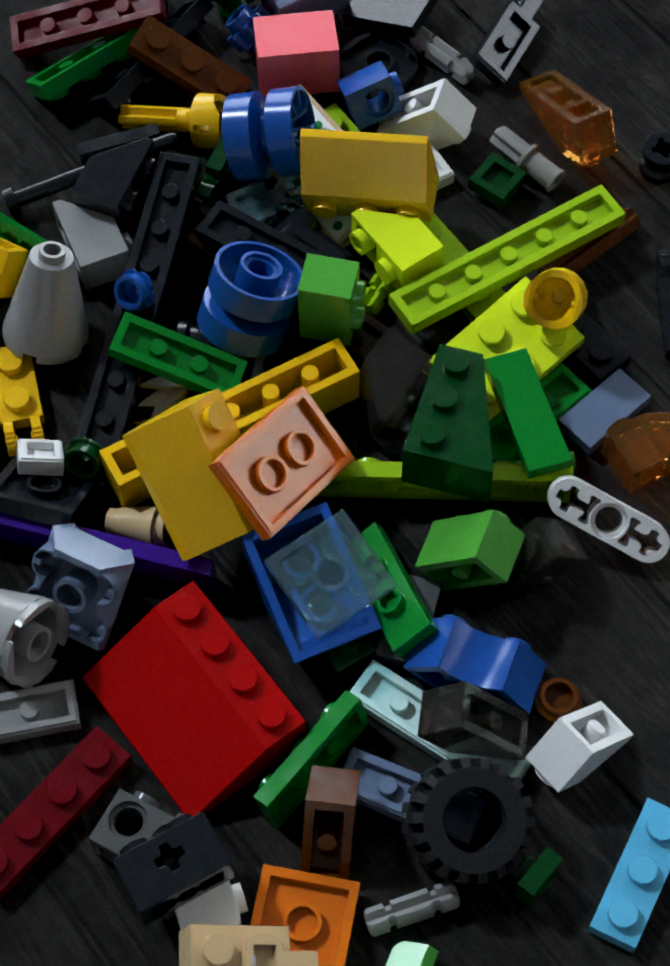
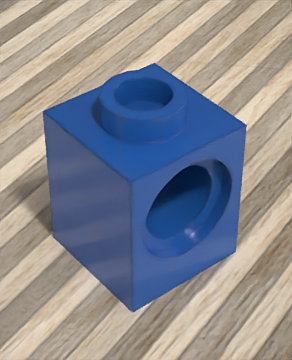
M381 60L336 80L350 115L359 131L404 111L398 97L405 93L396 71L388 73ZM381 89L378 96L366 99L370 91Z

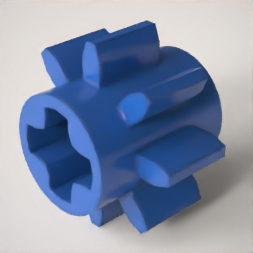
M242 4L226 22L225 26L231 33L227 41L240 53L243 50L248 52L249 49L256 53L252 17L271 16L272 14L261 4L257 7L253 5L251 8L246 4Z

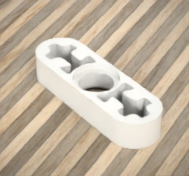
M573 475L557 477L549 485L547 501L551 510L558 517L644 563L657 562L668 552L670 546L669 535L664 527L651 517ZM572 486L577 487L575 491L576 496L587 504L590 503L591 496L597 497L589 506L585 520L579 518L584 513L581 507L573 503H568L565 508L560 507L562 501L557 495L560 489L568 491ZM604 507H614L621 514L619 525L610 531L601 530L595 524L596 514ZM631 518L637 519L632 524V527L641 534L648 535L651 530L655 531L654 537L659 542L655 548L647 546L644 551H641L640 542L628 533L624 542L619 540L627 532Z

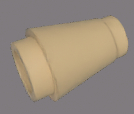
M155 505L109 508L105 517L106 533L163 547H168L172 542Z

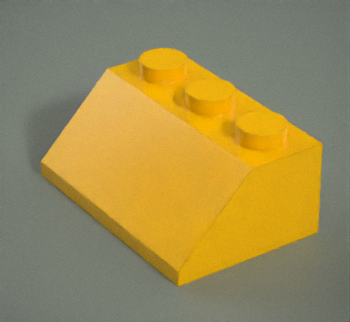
M301 128V196L309 212L320 218L331 219L336 217V215L351 216L352 212L361 209L418 217L421 221L432 222L439 174L428 136Z
M219 388L187 398L122 435L182 561L194 558L253 530L251 524L208 467L211 462L242 436Z

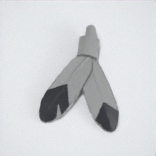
M145 371L140 388L157 391L144 399L136 407L132 416L133 422L137 425L147 422L176 405L186 396L188 390L191 391L192 389Z

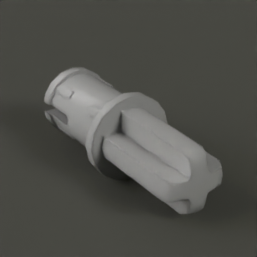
M502 126L497 128L489 140L490 145L517 167L527 172V175L544 187L548 193L552 192L564 178L565 171L539 152L538 145H529L508 127Z

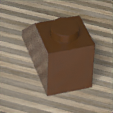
M312 765L305 799L300 871L349 880L360 770Z

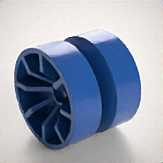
M302 86L271 89L266 98L260 91L230 94L226 97L222 110V138L229 168L237 181L267 180L272 177L274 170L282 178L300 176L301 128L317 129L311 101Z
M236 241L224 245L215 256L208 279V286L205 289L197 314V323L200 331L212 344L234 355L258 358L277 352L285 341L292 321V314L298 304V286L302 275L301 267L285 252L264 243Z

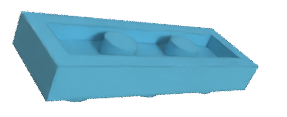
M647 798L588 928V932L631 953H634L670 871L669 807Z

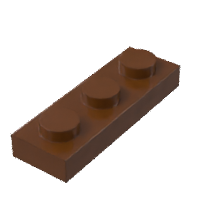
M149 14L126 50L128 54L195 96L198 93H215L225 96L244 93L252 81Z

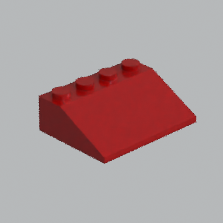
M194 580L156 605L82 677L84 683L183 814H191L192 817L202 811L205 814L287 756L294 743L307 735L305 719Z

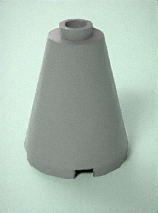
M46 241L37 244L30 250L3 321L2 336L4 343L14 355L21 359L24 353L36 357V364H63L77 358L82 353V347L88 343L89 326L74 255L68 247L56 241Z
M0 589V676L8 683L22 688H30L41 682L54 668L57 660L51 658L57 644L65 647L69 632L70 620L67 608L50 597Z

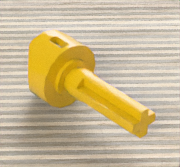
M198 93L193 99L191 108L122 104L120 106L121 114L118 116V122L122 124V129H135L156 123L159 131L190 132L193 146L198 149H215L222 136V117H220L219 112H222L227 96L215 93Z
M553 267L541 272L528 284L524 293V308L527 315L539 325L549 329L566 328L571 326L583 314L587 306L588 291L584 281L575 272L567 268Z

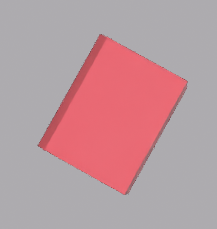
M333 10L252 17L259 90L265 98L271 89L298 86L299 84L309 94L340 92L336 81L340 79V55Z

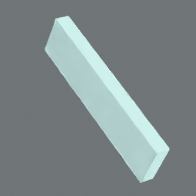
M374 659L350 690V693L361 699L367 715L440 762L466 757L490 759L492 764H502L510 769L508 775L511 778L518 777L520 780H522L531 767V763L525 758L526 756Z

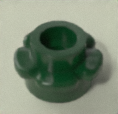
M77 437L71 440V445L65 447L64 466L72 476L88 480L104 471L99 450L104 448L95 440Z

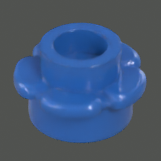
M128 269L115 282L114 296L118 304L124 309L142 311L144 307L148 308L154 302V285L151 278L145 272Z

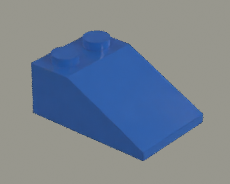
M327 502L299 512L272 538L262 541L255 530L240 536V551L257 591L294 665L381 630V625Z

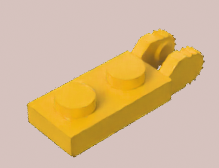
M5 346L0 347V427L5 435L9 457L17 454V439H19L15 430L31 427L32 439H45L42 424H45L33 357L23 353V358L21 359Z

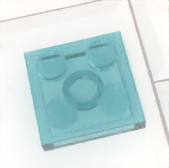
M343 509L265 559L264 563L317 641L395 590L397 586Z

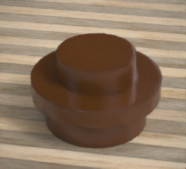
M551 678L540 684L534 699V706L538 715L551 724H554L558 718L581 709L582 705L579 689L572 682L564 678Z

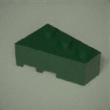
M439 344L403 448L401 481L490 503L493 463L483 354Z

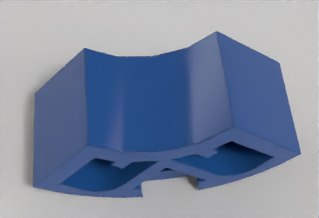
M445 614L442 618H432L438 630L408 652L403 668L420 680L447 694L450 693L451 689H461L472 693L479 699L477 705L507 712L530 714L547 663L531 650L529 643L515 637L504 639L486 634L470 627L464 619L455 615Z

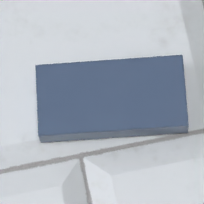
M619 368L558 420L559 429L586 454L590 455L650 403L651 395Z

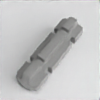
M422 26L415 38L409 37V43L419 53L425 51L424 56L447 74L453 72L451 77L462 85L468 84L475 77L477 68L469 62V59L466 57L461 59L462 54L438 36L432 38L434 33L426 27Z
M447 880L433 885L434 889L428 892L427 888L389 900L390 904L384 907L380 903L364 910V921L367 930L371 936L376 937L390 932L391 926L396 925L397 929L431 918L435 916L434 913L437 910L445 913L457 909L460 906V897L453 881Z

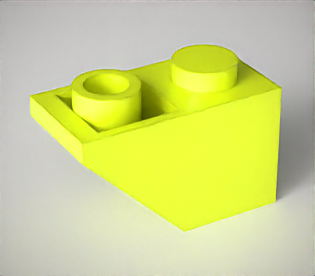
M361 209L351 213L350 242L357 253L360 255L365 254L371 260L378 276L385 284L391 283L398 290L442 267L444 245L418 217Z

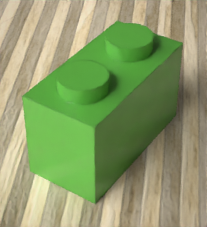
M307 253L298 286L299 337L325 342L339 338L343 345H351L354 330H362L366 313V305H363L366 281L359 280L360 262Z
M491 509L436 520L431 525L415 568L430 580L442 582V589L445 591L506 583L525 534L510 523V518L507 515Z

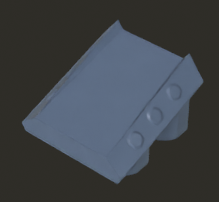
M75 523L53 525L48 541L33 554L31 565L36 578L34 584L26 593L50 597L67 608L70 620L68 637L97 651L104 650L135 564L132 549L123 550L75 528Z

